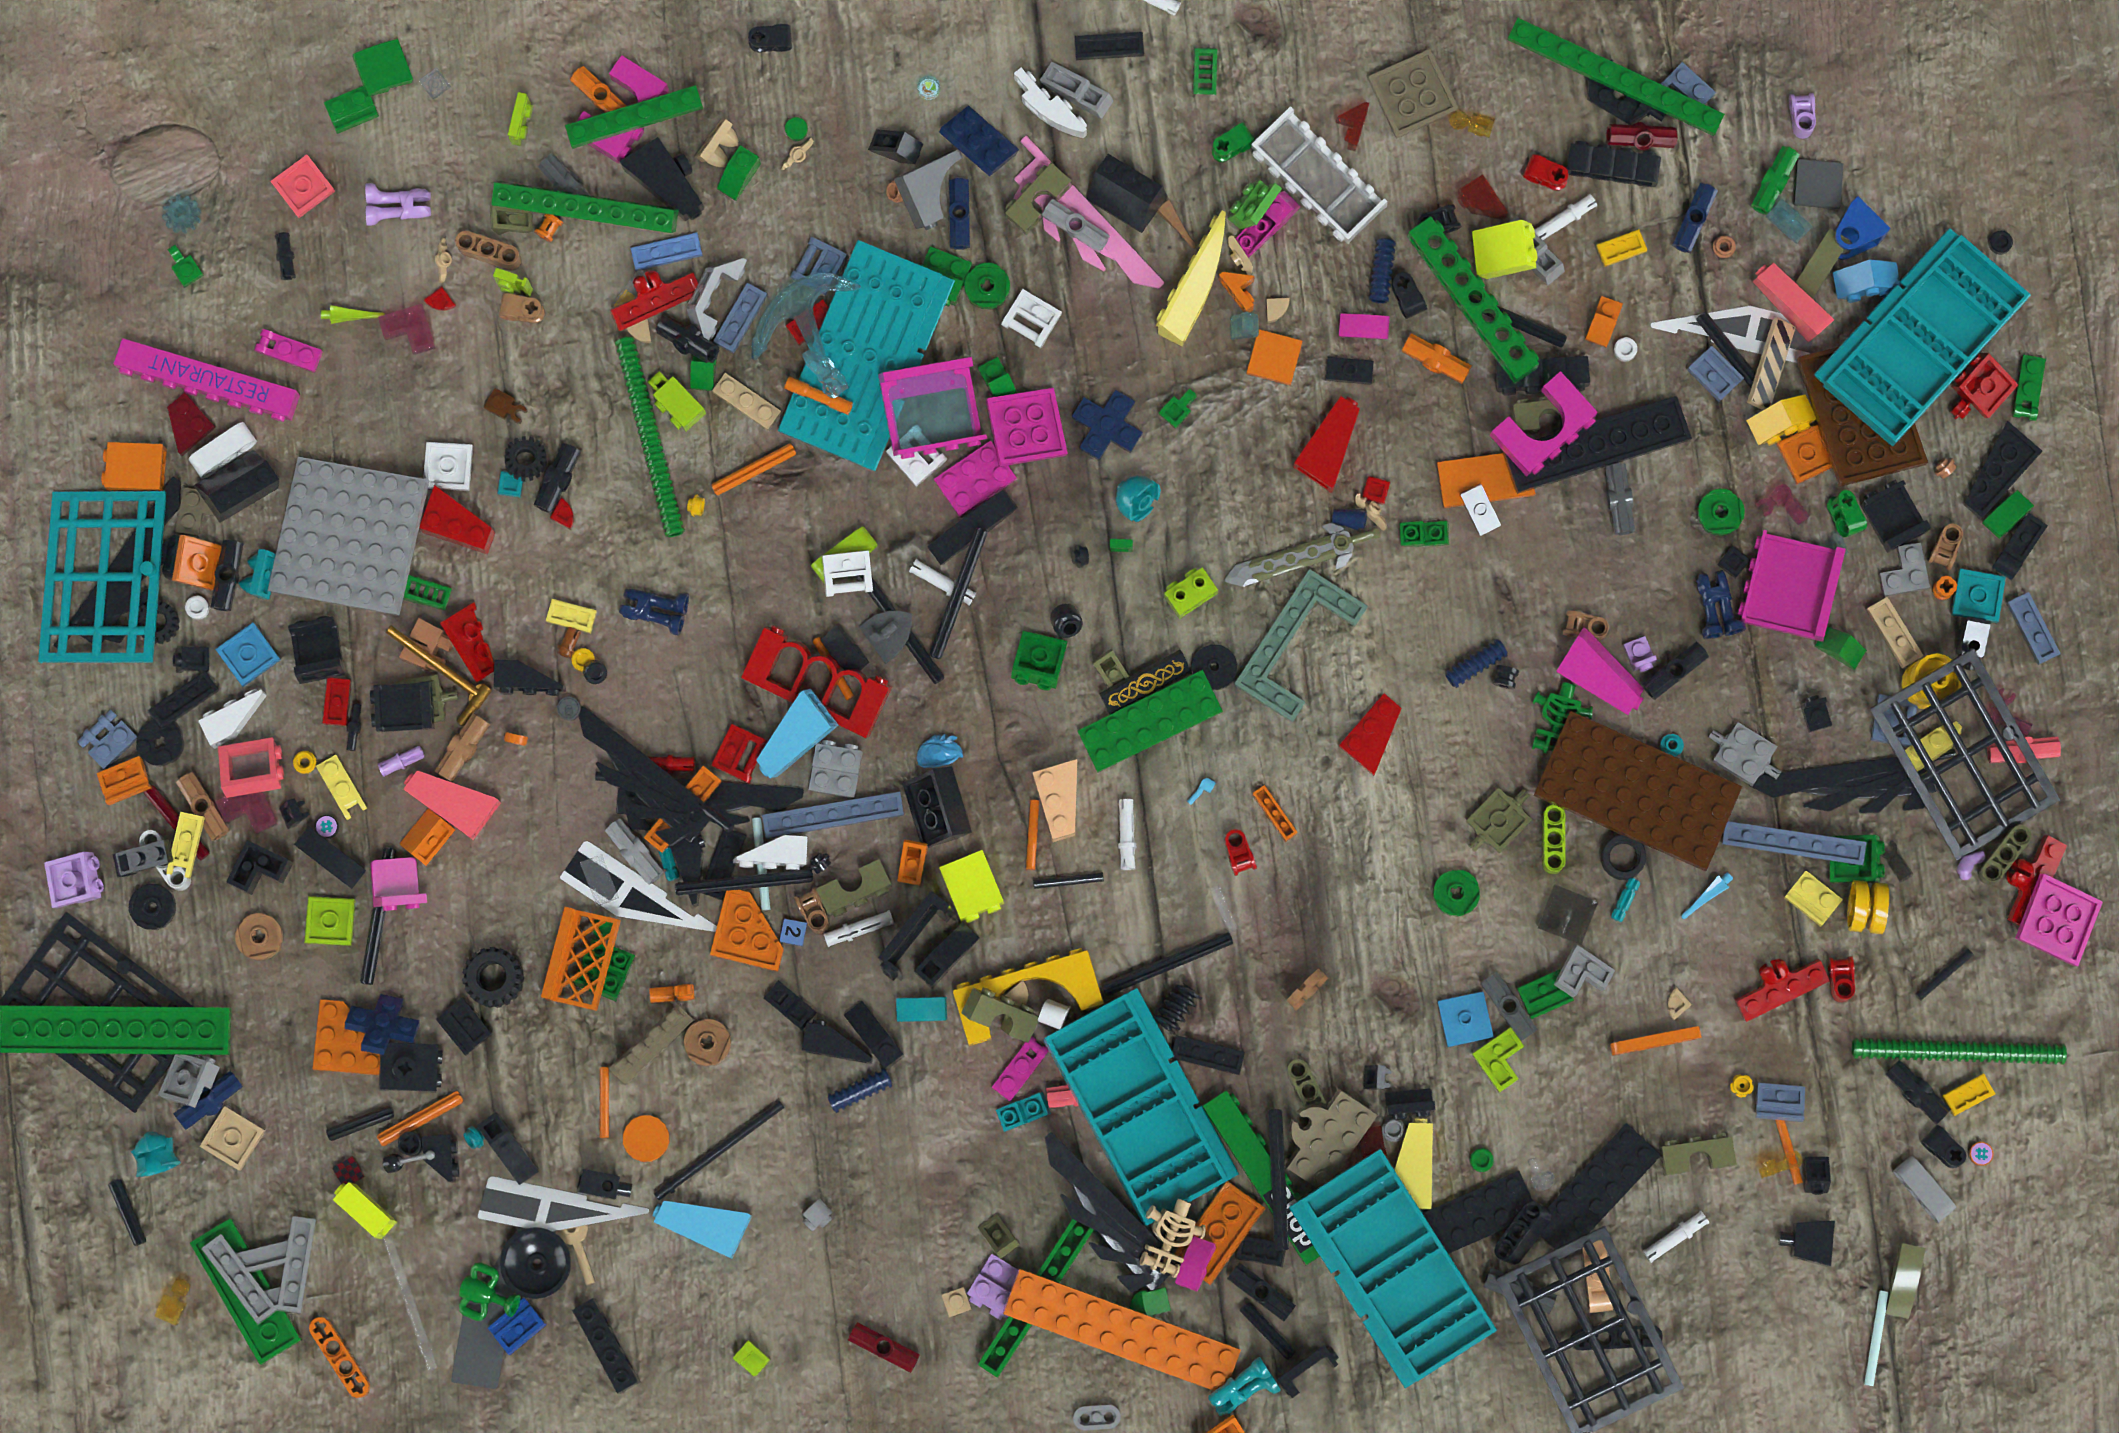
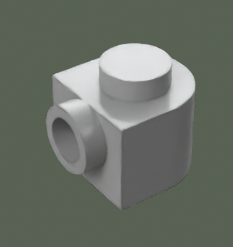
M818 1199L803 1213V1216L806 1218L803 1223L812 1232L818 1226L823 1229L832 1220L830 1215L833 1212L821 1199Z

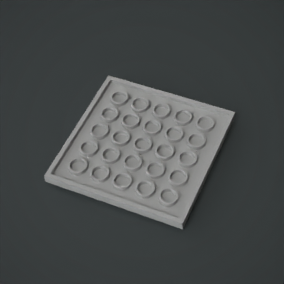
M298 457L268 591L399 616L429 481L422 478Z

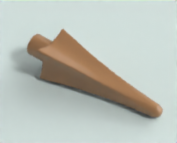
M1170 199L1164 202L1157 213L1181 235L1192 249H1195L1196 245L1181 223Z

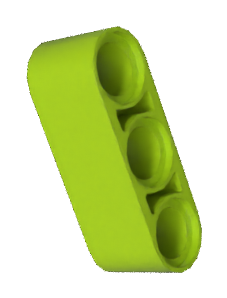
M863 526L823 555L866 550L871 553L878 544ZM821 556L812 563L811 567L825 584Z
M1555 805L1548 806L1542 816V865L1549 874H1557L1565 866V811ZM1548 812H1558L1560 816L1559 821L1553 822L1549 820ZM1548 835H1558L1560 843L1558 845L1550 844ZM1556 857L1560 861V866L1558 868L1550 867L1548 858Z

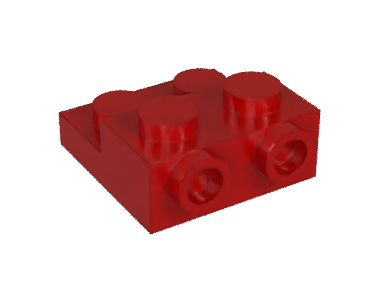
M1978 353L1969 363L1970 365L1966 370H1963L1955 378V382L1951 387L1966 402L1969 401L1984 418H1990L2018 384L1989 353Z

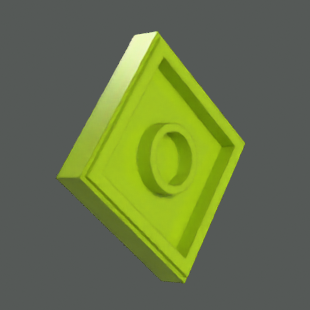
M308 896L304 943L352 946L356 900Z

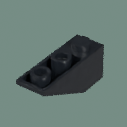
M495 660L493 687L496 691H499V694L512 695L513 691H523V695H536L537 692H546V695L559 696L560 692H566V688L562 684L519 660Z
M962 922L914 970L915 974L933 989L980 937Z
M495 1112L477 1125L486 1141L519 1185L539 1172L500 1114Z

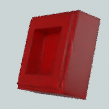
M1368 476L1362 498L1366 497L1367 501L1384 505L1390 482Z

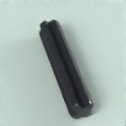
M386 1106L333 1126L326 1130L327 1137L330 1141H334L394 1118V1111L391 1106Z
M120 1179L111 1181L108 1184L132 1243L134 1246H139L146 1242V1238Z
M1249 1302L1240 1309V1312L1285 1359L1289 1360L1296 1353L1295 1349Z

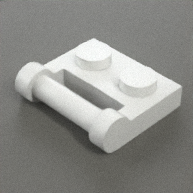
M1022 289L1001 325L1007 329L1009 327L1034 341L1036 346L1042 348L1062 312ZM1018 314L1043 330L1038 334L1014 320V317Z
M918 425L913 426L899 439L901 449L913 448L909 443L912 439H915L920 446L931 444L921 433ZM892 446L886 451L888 456L916 487L947 460L943 453L940 454L937 451V453L929 454L934 461L928 465L918 452L914 453L915 457L901 459V455H893Z
M868 550L822 555L826 597L834 596L836 593L863 590L866 593L873 591ZM856 575H863L864 581L833 584L832 578Z

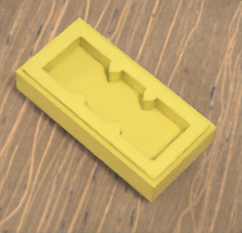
M552 599L546 622L563 627H572L591 634L597 611Z

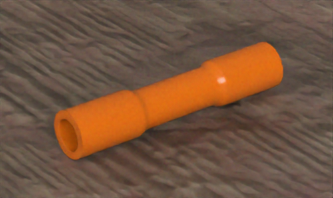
M791 376L788 377L784 387L788 391L816 400L849 415L853 406V402L826 393Z

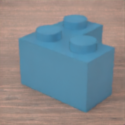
M1869 259L1833 272L1837 299L1847 300L1848 303L1860 301L1861 297L1865 295H1879L1880 298H1885L1896 285L1901 287L1897 262Z

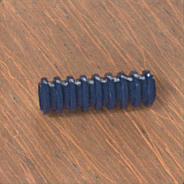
M1380 238L1376 240L1378 246L1375 247L1377 253L1374 254L1376 260L1373 262L1375 267L1372 269L1374 274L1371 276L1373 281L1370 284L1372 288H1370L1371 295H1369V300L1374 303L1389 302L1387 296L1390 295L1388 289L1391 287L1389 282L1392 280L1390 275L1393 273L1391 268L1394 265L1392 261L1394 260V247H1396L1394 240Z
M1495 639L1494 643H1489L1487 648L1484 646L1482 651H1476V655L1471 654L1469 659L1465 658L1463 663L1459 662L1457 664V667L1452 666V670H1446L1445 675L1450 684L1458 688V684L1461 683L1463 685L1466 679L1468 681L1471 680V676H1477V672L1482 673L1484 668L1488 669L1489 665H1494L1496 660L1501 661V657L1506 658L1508 656L1507 650L1500 640Z
M882 1068L881 1072L875 1071L874 1075L871 1076L869 1074L868 1078L865 1079L863 1077L860 1082L856 1080L854 1081L855 1084H848L847 1088L842 1087L839 1092L835 1090L834 1094L831 1095L829 1093L827 1098L833 1111L838 1113L839 1109L842 1108L844 1110L847 1105L851 1107L852 1103L855 1102L857 1104L860 1099L865 1100L866 1096L872 1097L873 1093L878 1094L879 1090L882 1089L884 1091L887 1086L891 1088L893 1083L887 1071Z

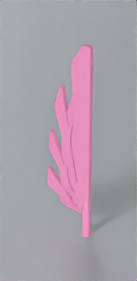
M1025 136L1020 142L1035 159L1014 178L1020 185L1013 198L1016 200L1022 195L1021 190L1028 182L1033 183L1037 179V172L1044 165L1048 167L1052 163L1028 136ZM1072 185L1058 202L1074 213L1082 215L1086 221L1110 235L1107 244L1100 253L1115 260L1132 283L1157 289L1161 288L1165 282L1076 187ZM1040 195L1035 199V202L1042 208L1043 213L1045 207L1054 198L1049 195ZM1043 217L1044 230L1057 242H1060L1056 225ZM1074 221L1069 227L1077 231L1082 227V224ZM1073 238L1082 260L1105 271L1106 269L1096 252L1078 239Z

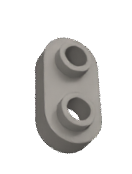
M1113 1405L1084 1406L1078 1408L1073 1415L1074 1424L1080 1430L1112 1429L1119 1424L1121 1418L1119 1410ZM1107 1412L1113 1414V1420L1110 1422L1104 1419V1415ZM1082 1414L1089 1415L1090 1420L1088 1423L1081 1422L1080 1417Z

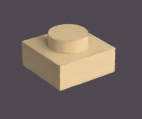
M964 1287L942 1295L949 1318L972 1310Z

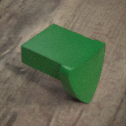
M1166 1287L1146 1292V1290L1138 1292L1133 1297L1129 1306L1130 1309L1151 1317L1152 1315L1171 1311Z

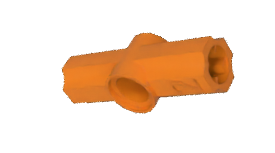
M584 66L578 68L570 78V81L593 102L595 107L601 109L604 113L626 107L610 91L607 85L602 84ZM601 92L607 94L603 100L596 99L597 94Z
M1412 333L1401 351L1422 362V365L1428 370L1437 374L1442 373L1461 384L1472 367L1469 363L1451 355V352L1445 347L1435 343L1431 344Z

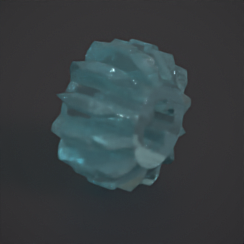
M176 195L175 202L172 199H168L170 206H163V210L166 213L162 215V219L167 221L166 227H173L174 233H178L181 229L184 234H187L188 227L195 230L193 223H200L201 220L197 216L202 213L200 208H196L198 205L196 200L191 201L188 195L183 200L180 195ZM178 213H186L185 215H181L180 217H178Z

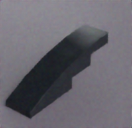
M1002 490L960 520L927 547L939 564L944 565L958 552L965 550L970 545L977 527L989 532L1018 507L1008 493Z

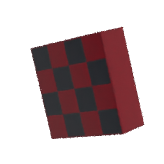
M354 1156L332 1168L341 1184H347L348 1182L356 1183L365 1177Z

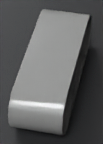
M1913 1156L1908 1157L1893 1170L1899 1181L1935 1222L1940 1223L1956 1209V1205Z

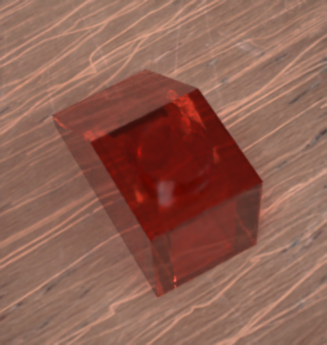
M1484 175L1479 176L1460 188L1458 201L1471 214L1499 220L1506 218L1508 211Z

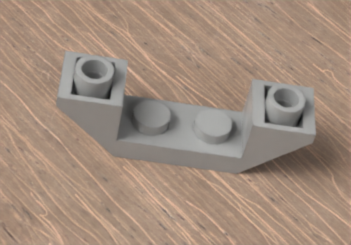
M734 258L705 269L686 308L691 325L695 326L704 338L710 340L716 332L715 326L718 321L704 314L703 311L709 307L711 302L710 296L713 290H716L720 284L721 279L719 277L721 276L728 281H737L745 272L744 265L747 261L746 259Z

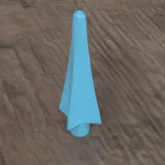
M1728 872L1721 878L1718 875L1703 894L1682 914V919H1686L1703 904L1728 889L1729 886L1727 884L1733 880V877Z

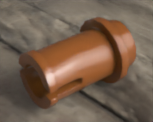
M567 627L561 645L557 646L559 655L571 658V655L575 653L573 650L581 635L579 630Z

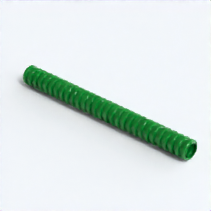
M623 337L615 342V346L618 347L617 353L620 354L618 358L622 360L620 365L623 367L622 373L625 374L624 380L627 381L625 383L626 387H629L627 392L630 394L629 400L632 401L631 407L634 408L632 410L633 414H636L634 419L638 421L636 427L639 428L638 434L641 435L640 441L643 442L641 446L645 448L643 453L647 456L645 461L648 462L647 468L650 469L648 473L652 476L650 478L651 482L654 483L652 488L656 490L654 495L657 496L656 502L659 503L657 507L661 510L659 515L663 517L661 522L664 523L663 529L666 530L664 534L669 538L683 534L685 529L681 527L683 522L680 521L681 514H678L680 511L679 507H676L678 502L674 500L676 495L673 493L674 487H671L673 484L672 480H669L671 477L670 473H667L669 468L666 466L667 460L664 459L665 453L662 452L664 450L663 446H660L662 441L658 439L660 434L657 432L658 426L655 425L656 419L653 418L655 414L651 412L653 407L650 405L651 399L648 398L649 392L646 391L648 389L647 385H644L646 380L642 378L644 372L641 371L642 365L639 364L640 358L637 357L639 353L635 351L637 349L636 344H634L635 338Z
M1854 1038L1852 1041V1056L1854 1059L1861 1056V1059L1866 1057L1869 1059H1873V1057L1880 1059V1057H1883L1884 1060H1887L1890 1057L1891 1060H1894L1896 1057L1898 1060H1902V1058L1917 1060V1058H1920L1921 1061H1924L1927 1058L1928 1061L1935 1059V1061H1939V1059L1946 1061L1949 1059L1952 1062L1954 1059L1957 1062H1961L1964 1059L1965 1062L1969 1060L1972 1062H1976V1060L1983 1062L1986 1060L1987 1063H1990L1993 1060L1994 1063H1998V1061H2001V1063L2006 1061L2009 1063H2013V1061L2020 1063L2023 1061L2024 1064H2027L2030 1061L2031 1064H2035V1062H2038V1064L2043 1062L2050 1064L2052 1062L2056 1065L2060 1062L2061 1065H2064L2067 1059V1048L2065 1044L2058 1046L2057 1043L2050 1046V1043L2045 1045L2042 1043H2038V1045L2035 1043L2030 1045L2023 1043L2021 1045L2020 1042H2017L2014 1045L2013 1042L2008 1044L2005 1042H2001V1044L1994 1042V1044H1991L1988 1041L1984 1044L1983 1041H1980L1978 1044L1976 1041H1972V1043H1969V1041L1964 1043L1957 1041L1955 1043L1954 1040H1951L1947 1043L1946 1040L1942 1042L1939 1040H1935V1042H1932V1040L1927 1042L1920 1040L1918 1042L1917 1039H1914L1913 1042H1910V1039L1905 1041L1902 1039H1898V1041L1891 1039V1041H1888L1885 1038L1881 1041L1880 1038H1877L1875 1041L1873 1038H1869V1040H1866V1038L1861 1040Z

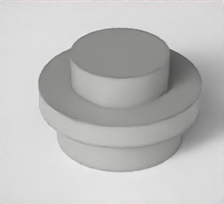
M1388 1119L1382 1126V1134L1386 1140L1397 1142L1405 1135V1125L1399 1119Z

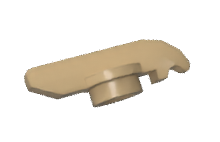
M811 137L801 146H794L790 150L789 157L781 165V170L791 167L793 162L798 163L805 159L806 151L814 142Z
M1231 235L1228 237L1229 247L1233 251L1230 257L1237 266L1242 264L1243 268L1241 270L1243 272L1246 271L1247 275H1251L1253 271L1252 263L1237 240Z
M445 238L440 240L438 253L435 256V262L438 266L439 283L445 281L447 267L452 262L451 255L446 252Z
M1358 493L1355 497L1358 508L1367 511V516L1384 531L1387 528V524L1380 515V506L1373 501L1368 504L1366 502L1367 498H1362L1361 494Z

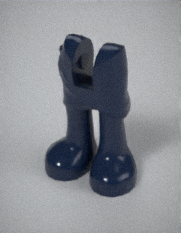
M1723 570L1715 572L1717 587H1710L1707 573L1699 574L1696 581L1706 613V627L1702 630L1704 639L1719 638L1723 634L1730 636L1746 630L1744 621L1737 620L1733 614L1730 602L1732 597L1728 580ZM1718 601L1723 619V629L1719 623L1715 603Z
M638 589L624 590V598L638 601L636 608L627 605L620 606L619 613L624 618L655 622L668 627L671 634L680 635L685 621L684 616L652 611L651 606L686 615L689 604L688 593H679L674 599L656 596V593Z

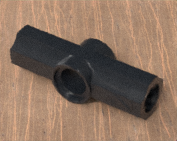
M665 316L658 321L656 327L657 334L672 342L681 354L687 355L690 353L705 363H713L717 359L719 353L718 345L704 338L695 326L688 325L686 327L673 318Z
M562 444L553 465L551 464L546 470L543 486L533 504L535 507L544 512L553 513L562 492L567 490L571 482L572 471L581 454L580 450L569 444Z
M223 540L219 563L215 570L216 579L210 606L212 609L226 612L232 609L235 588L239 581L238 572L244 545L241 542L234 540ZM225 571H232V577L229 580H222V575Z
M1696 641L1645 681L1642 686L1646 693L1653 700H1656L1708 659L1709 655L1703 646ZM1678 666L1681 669V675H1672L1670 667Z
M1900 1060L1886 1072L1885 1076L1902 1091L1903 1097L1914 1107L1920 1108L1935 1124H1938L1951 1110L1933 1093V1088L1919 1076L1917 1077Z
M1240 1262L1227 1278L1283 1322L1296 1306ZM1263 1285L1268 1289L1266 1298L1260 1299L1255 1295L1257 1286Z

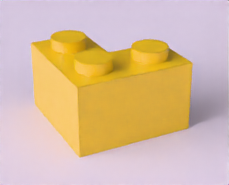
M1805 394L1780 400L1746 421L1757 444L1768 443L1771 446L1781 441L1780 436L1784 434L1788 436L1796 431L1800 433L1811 427L1810 423L1816 420V416Z

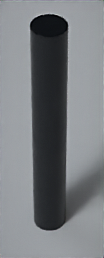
M1103 872L1036 879L1033 881L1034 889L1104 882Z
M1967 948L1918 990L1915 996L1920 1001L1974 956L1973 953Z

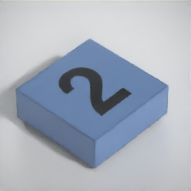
M784 919L780 942L803 947L807 923Z

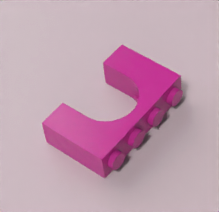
M622 55L609 73L611 80L631 92L637 98L638 103L669 93L667 83ZM583 111L577 121L593 116ZM644 127L588 145L619 164L622 159L631 153L632 149L630 147L634 141L640 140L644 133Z
M1561 371L1545 384L1541 390L1557 408L1562 417V430L1556 437L1547 441L1534 440L1528 437L1509 416L1492 430L1490 437L1526 477L1530 473L1536 475L1545 466L1543 464L1548 458L1553 460L1562 452L1560 447L1565 443L1568 445L1573 443L1579 437L1577 433L1582 428L1587 430L1596 422L1594 418L1598 412Z

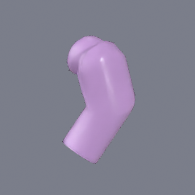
M1982 850L1961 858L1957 867V873L1961 880H1969L1972 877L1971 872L1974 865L1986 861Z

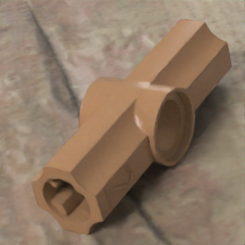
M472 713L461 732L457 733L450 741L447 753L434 772L447 781L453 782L463 765L468 763L475 754L478 747L477 744L490 724Z
M191 772L181 777L176 784L188 801L193 813L205 817L203 827L211 840L215 841L224 837L230 830L195 773ZM203 801H207V810L199 812L198 805Z

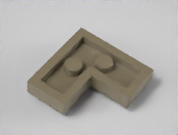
M183 487L175 532L177 534L200 537L203 516L215 515L196 489Z

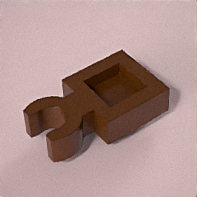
M494 388L483 407L504 420L507 415H510L517 424H521L522 421L516 417V413L518 411L528 412L522 405L514 406L515 398Z

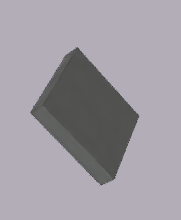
M1798 159L1794 205L1840 209L1844 163Z

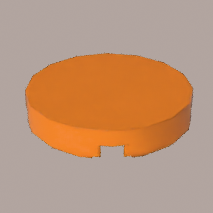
M643 1115L632 1119L625 1127L623 1133V1145L626 1152L633 1159L641 1162L657 1160L667 1151L670 1143V1133L666 1125L659 1118L651 1115Z

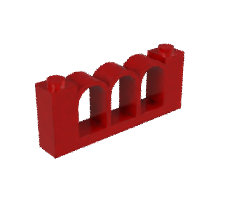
M775 625L765 627L741 678L793 703L800 693L799 690L811 665L815 661H823L832 670V680L821 703L839 726L864 738L869 737L893 687L888 684L889 680L879 675H876L875 678H867L864 673L856 669L840 671V666L831 656L817 655L811 657V652L802 642H787L789 636L784 634L785 630ZM786 647L798 649L803 656V665L792 689L770 678L782 651ZM844 675L856 677L861 683L862 688L861 695L850 717L828 706L840 679Z

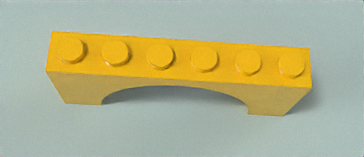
M1082 948L1069 951V956L1063 958L1055 955L1046 958L1047 962L1039 965L1037 962L1023 965V970L1016 972L1014 968L1002 971V976L996 978L988 975L979 978V983L970 985V982L956 985L957 989L953 990V994L969 1046L992 1040L990 1027L969 1020L961 1013L973 987L981 991L983 987L995 992V996L1000 998L1005 991L1022 980H1045L1053 982L1068 991L1077 1002L1081 1013L1104 1006L1088 950L1082 951Z

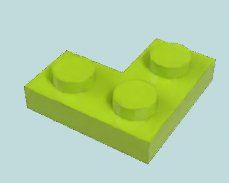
M1511 1027L1472 1054L1498 1093L1519 1080L1506 1059L1522 1049L1524 1045Z

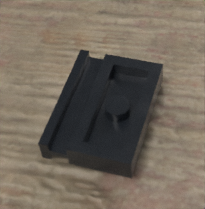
M463 998L453 1004L440 1017L436 1018L437 1022L465 1056L492 1035Z

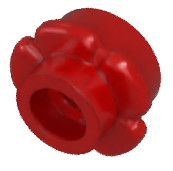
M1962 398L1955 404L1950 411L1954 415V419L1958 417L1963 419L1970 412L1971 408L1968 407L1970 402H1966Z

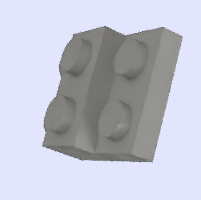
M822 740L821 744L817 743L808 790L855 799L863 752L858 750L859 746L845 744L844 748L836 747V742Z
M175 1055L158 1096L195 1108L203 1088L211 1089L220 1067L214 1065L216 1062L214 1059L202 1056L199 1059V1055Z

